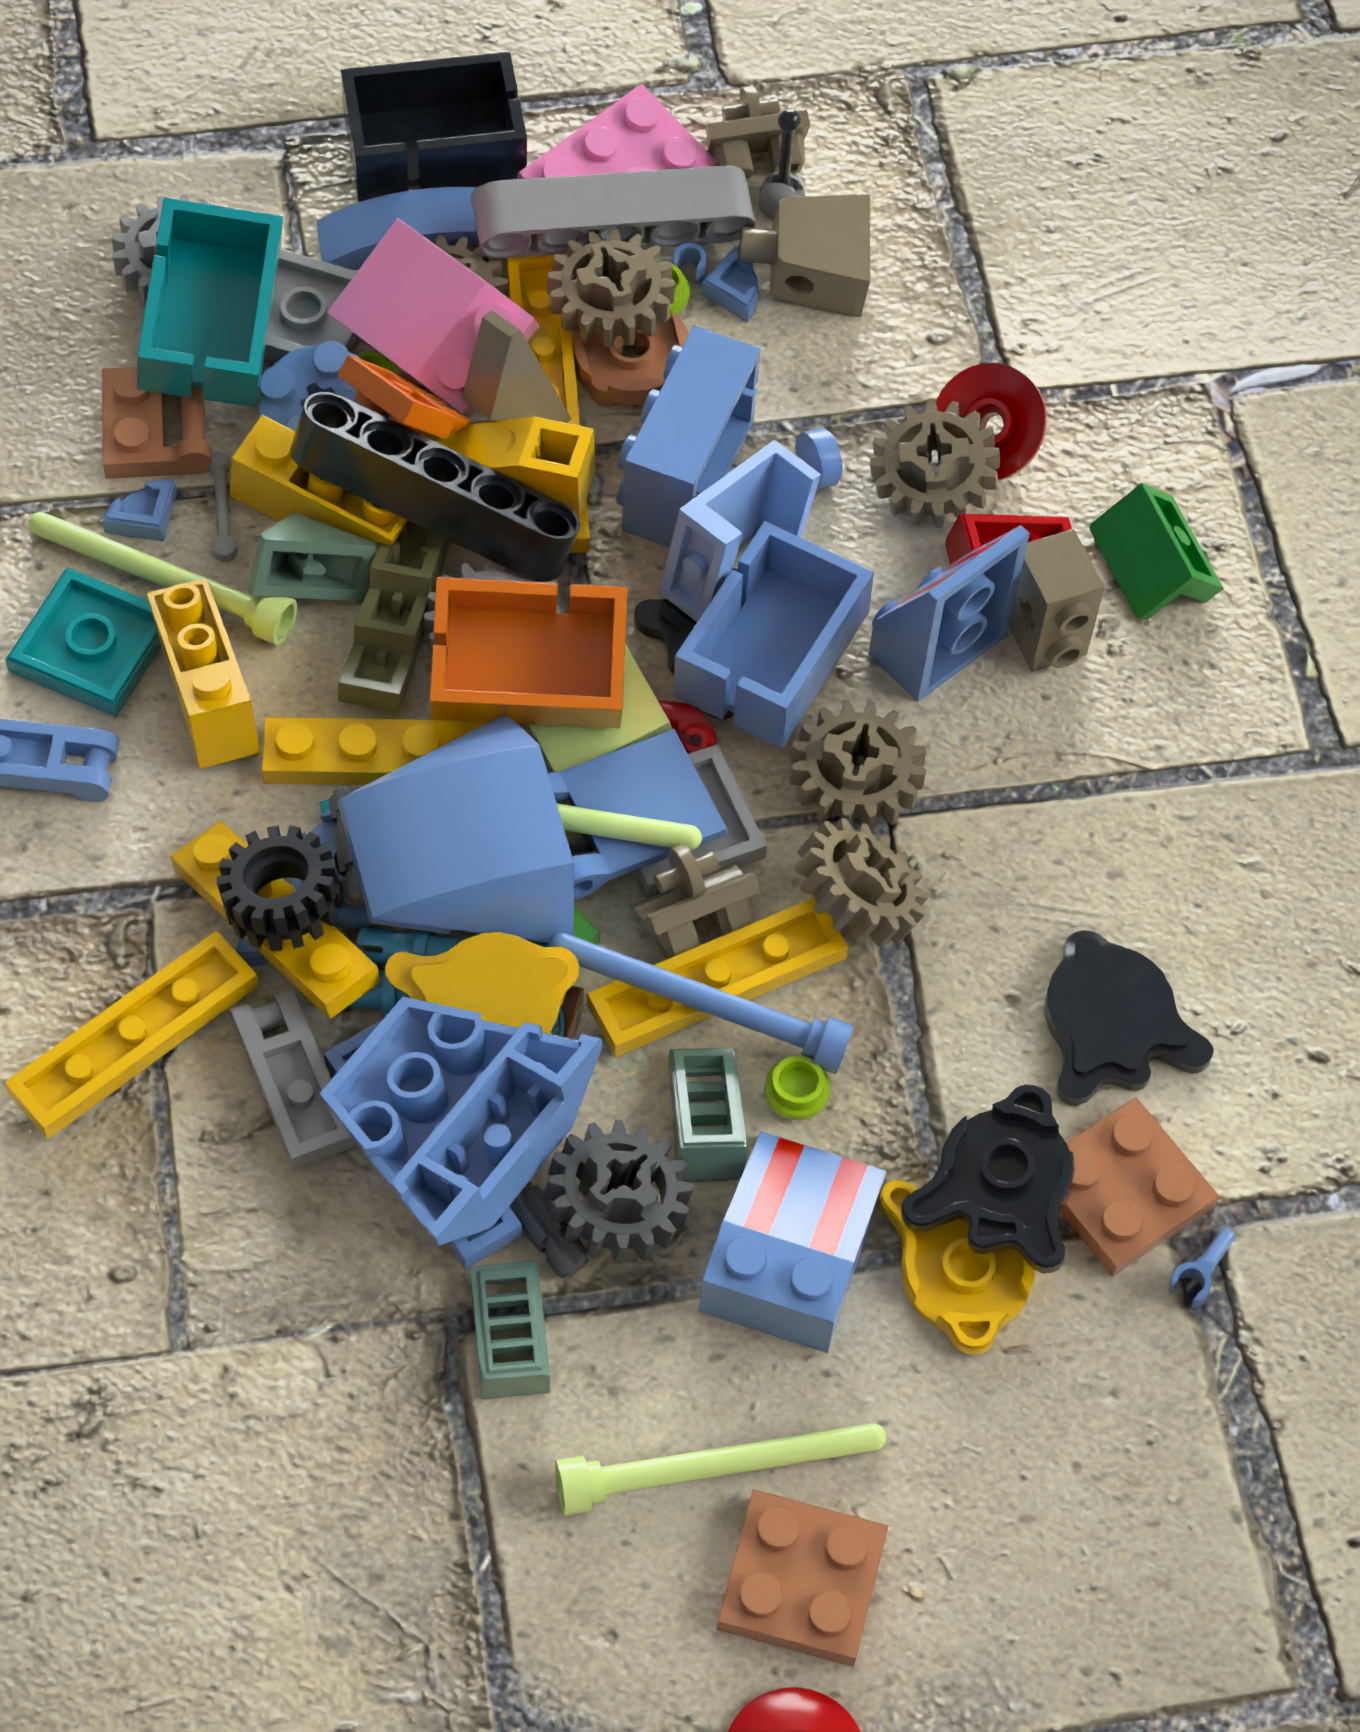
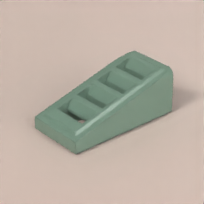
M669 1049L676 1160H685L688 1165L682 1181L740 1179L745 1170L747 1141L735 1049ZM722 1075V1081L687 1082L686 1077ZM724 1100V1102L719 1103H689L690 1101ZM726 1125V1127L692 1128V1126Z
M538 1261L470 1266L481 1399L550 1393V1371ZM525 1281L526 1291L486 1295L485 1284ZM528 1305V1314L500 1317L488 1316V1309ZM530 1328L531 1337L491 1340L490 1332ZM532 1351L533 1360L493 1363L492 1355Z

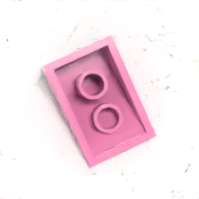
M399 218L395 220L327 311L330 316L426 387L430 392L447 402L455 411L468 418H471L477 409L463 400L462 395L482 317L491 310L520 329L527 342L539 328V324L533 316Z

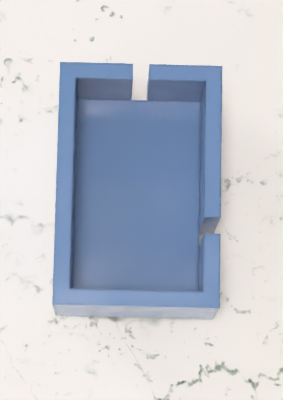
M693 325L683 347L679 345L673 346L664 368L663 377L666 380L660 391L652 389L648 394L641 414L643 426L637 436L632 434L627 436L619 454L617 466L618 469L624 470V476L617 492L616 503L623 506L622 531L670 548L679 509L728 474L754 421L757 394L755 386L758 382L761 348Z
M764 521L738 560V570L730 572L675 655L673 697L721 720L730 711L734 713V726L783 749L869 614L874 571Z

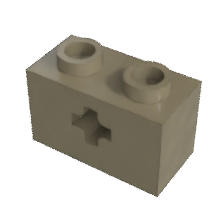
M1075 529L1027 543L1009 628L1031 672L1049 666L1055 668L1066 667L1088 653L1105 587Z

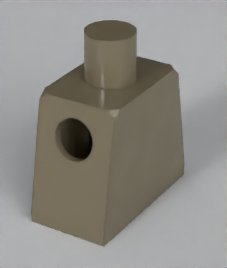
M870 195L784 197L778 201L772 229L741 227L738 261L770 264V293L776 299L848 316L861 317L870 284Z

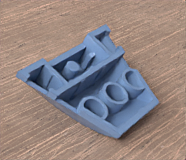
M507 714L470 731L339 799L337 804L370 923L450 934L452 930L480 934L502 932L519 936L528 941L549 943L550 938L556 933H566L574 936V861L541 748Z
M402 997L320 1092V1096L325 1105L438 1246L491 1229L573 1127L603 1044L602 1039L581 1034L579 1040L543 1033L541 1025L526 1022L520 1028L482 1020L478 1012Z

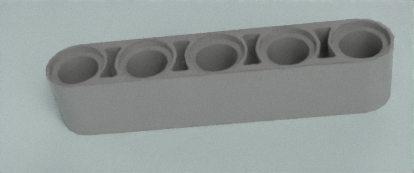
M710 166L499 180L481 185L471 194L480 250L485 256L491 258L567 254V242L574 240L585 246L588 244V232L594 231L601 240H609L612 229L619 230L620 241L629 242L633 236L638 234L642 236L641 248H650L656 245L659 247L679 246L687 242L696 244L731 242L739 240L741 227L756 228L745 172L736 166Z

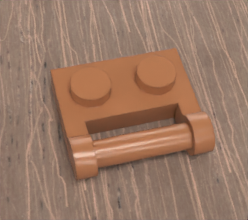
M137 366L102 368V431L105 478L198 474L209 470V465L212 463V447L205 441L203 389L192 387L191 398L180 396L181 442L177 446L165 447L164 393L138 390Z

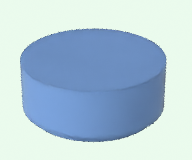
M822 427L799 433L796 439L795 453L797 457L821 474L816 490L837 485L842 475V458L833 435Z

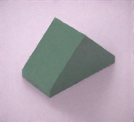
M293 512L260 534L247 591L252 596L363 602L370 576V566L377 546L370 540Z

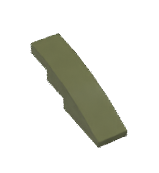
M408 521L393 545L379 543L370 566L369 588L354 624V644L338 682L339 702L399 713L425 633L424 613L428 612L429 592H436V579L441 577L450 540Z

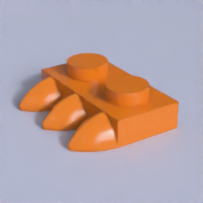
M349 354L337 375L357 390L354 396L355 401L377 413L386 415L388 412L390 414L388 419L419 434H422L424 431L447 440L451 432L458 431L471 422L470 418L447 408V402L425 392L426 387L396 372Z

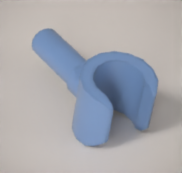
M683 243L673 252L672 264L679 269L688 263L697 265L695 282L702 283L707 274L706 244Z
M1222 1228L1196 1262L1180 1264L1172 1274L1169 1284L1170 1294L1175 1290L1180 1280L1192 1278L1200 1284L1202 1290L1194 1298L1191 1308L1201 1307L1208 1298L1212 1286L1211 1274L1214 1272L1215 1266L1236 1239L1234 1232L1228 1228Z

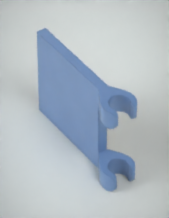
M674 729L563 771L548 772L557 804H562L567 799H570L575 807L693 825L702 834L700 845L727 835V827ZM588 835L597 853L580 854L572 857L574 861V900L589 895L611 879L668 858L671 848Z

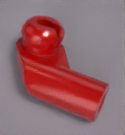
M658 700L687 754L717 744V734L714 727L700 709L688 703Z

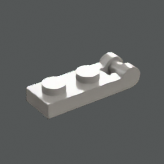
M288 988L272 994L273 1001L252 1009L249 1003L229 1009L236 1035L241 1046L244 1048L294 1170L356 1147V1143L321 1099L320 1092L330 1082L331 1078L293 989ZM279 1026H283L286 1031L264 1040L262 1032Z

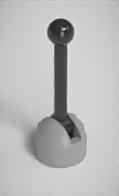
M785 109L779 114L778 125L783 130L779 171L768 175L760 188L759 208L763 215L771 220L775 218L779 200L784 197L805 196L803 183L797 175L790 172L794 131L801 124V117L794 109Z

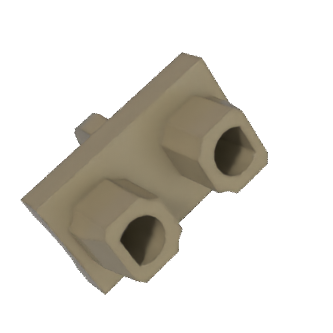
M752 85L741 87L740 104L722 106L723 121L708 123L707 138L701 144L716 160L717 166L739 167L745 172L747 179L753 173L750 154L768 151L772 173L779 171L783 130L778 125L780 114L778 100L759 101L756 88ZM807 109L797 111L801 117V124L794 131L791 173L800 172L805 162L804 140L810 128Z
M681 844L669 850L671 869L654 875V881L660 893L630 905L636 923L651 932L663 955L672 958L700 946L693 920L711 914L716 933L721 936L754 923L750 896L760 893L761 890L756 874L752 872L746 875L743 874L735 863L720 868L718 859L713 852L694 858L689 848L685 844Z

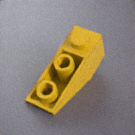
M261 415L232 457L231 498L277 522L296 512L372 542L393 545L408 520L298 466L290 453L295 431Z
M533 416L468 424L458 431L451 432L447 440L424 431L421 435L565 504L575 512L580 520L596 473L593 428Z
M207 578L148 592L147 598L199 768L202 769L261 753L251 699Z

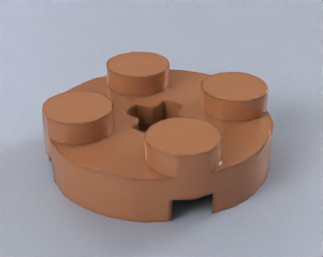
M671 312V318L667 322L656 320L655 334L650 337L640 330L635 332L633 345L636 351H646V353L640 357L628 358L621 355L623 353V346L628 345L622 336H614L611 346L604 347L601 335L594 334L586 343L580 341V327H578L573 339L576 374L580 381L590 389L592 399L600 405H643L652 389L661 390L666 380L663 374L670 351L674 345L683 347L689 335L682 320Z

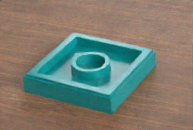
M66 567L5 661L9 672L117 717L162 646L147 600Z

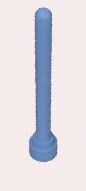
M566 933L554 934L548 943V947H564L570 950L578 959L580 967L803 1048L801 1055L813 1059L812 1063L820 1065L822 1070L836 1074L853 1030L854 1025L830 1016L826 1022L814 1018L812 1024Z

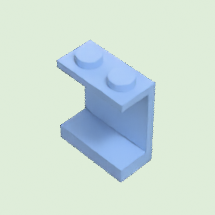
M773 440L681 507L658 593L698 622L732 571L738 547L750 537L755 536L764 521L802 538L821 474Z

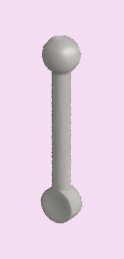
M218 451L212 454V463L209 465L210 471L214 473L218 537L213 541L212 550L214 557L218 561L229 562L237 555L236 542L230 537L226 473L230 470L231 459L226 453Z

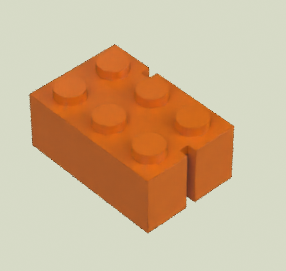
M437 577L434 616L435 645H433L430 689L432 720L490 722L507 714L517 724L620 729L623 710L628 587L571 584L569 613H556L558 583Z

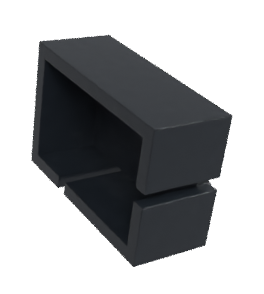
M510 51L341 69L344 120L358 202L409 191V187L419 186V189L441 187L478 188L493 181L517 179L519 171L527 166V135L520 99H518V89Z

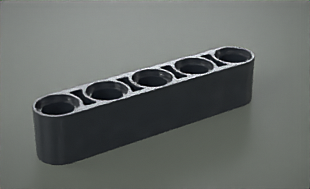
M318 392L310 395L305 401L290 448L291 457L298 466L528 579L537 582H549L561 575L580 528L579 518L571 508L343 396L331 392Z

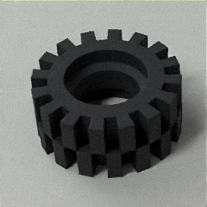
M279 826L267 827L269 837L260 840L257 832L254 831L245 835L248 847L244 848L236 842L228 849L231 860L222 858L219 865L221 876H217V886L229 925L233 926L234 933L241 940L247 936L249 944L260 949L264 940L267 939L271 951H282L283 940L291 939L293 949L305 946L302 935L309 933L314 940L324 935L321 921L333 926L338 918L335 908H342V888L331 850L326 843L321 845L318 835L310 831L303 839L300 827L289 826L287 836H281ZM297 878L304 881L296 891L284 897L263 898L256 895L263 886L277 879Z

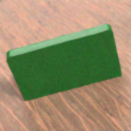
M1140 483L1090 524V532L1135 616L1140 619L1148 620L1180 594L1206 603L1224 589L1174 497L1170 494Z

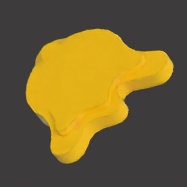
M502 932L481 933L462 940L449 951L436 956H421L409 952H398L388 959L385 966V975L389 982L397 989L407 993L411 999L478 1012L482 1020L518 1028L524 1022L541 1025L543 1033L551 1034L558 1019L560 1006H562L565 994L577 981L580 973L578 959L567 948L542 947L519 936Z
M893 1180L886 1183L880 1191L878 1205L881 1212L896 1228L901 1240L900 1274L903 1290L910 1304L922 1318L947 1334L951 1343L958 1351L968 1355H980L987 1352L993 1346L996 1334L1012 1321L1027 1303L1035 1279V1270L1014 1249H1004L988 1254L974 1253L968 1246L967 1241L970 1226L962 1219H955L926 1232L911 1230L902 1220L901 1205L906 1196L918 1188L902 1180Z

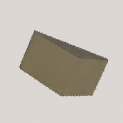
M492 310L484 315L481 320L462 399L490 420H507L535 416L564 423L570 421L569 413L521 330Z

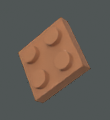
M1137 1097L1066 1142L1069 1151L1073 1152L1075 1170L1069 1198L1060 1213L1112 1277L1215 1208L1220 1196Z
M753 1489L716 1630L854 1667L889 1525Z

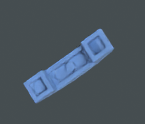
M441 187L404 191L368 199L335 211L317 220L321 260L350 270H359L397 218L435 245L438 235L445 236L447 245L455 246L461 237L468 238V245L479 244L471 203V194L477 187Z

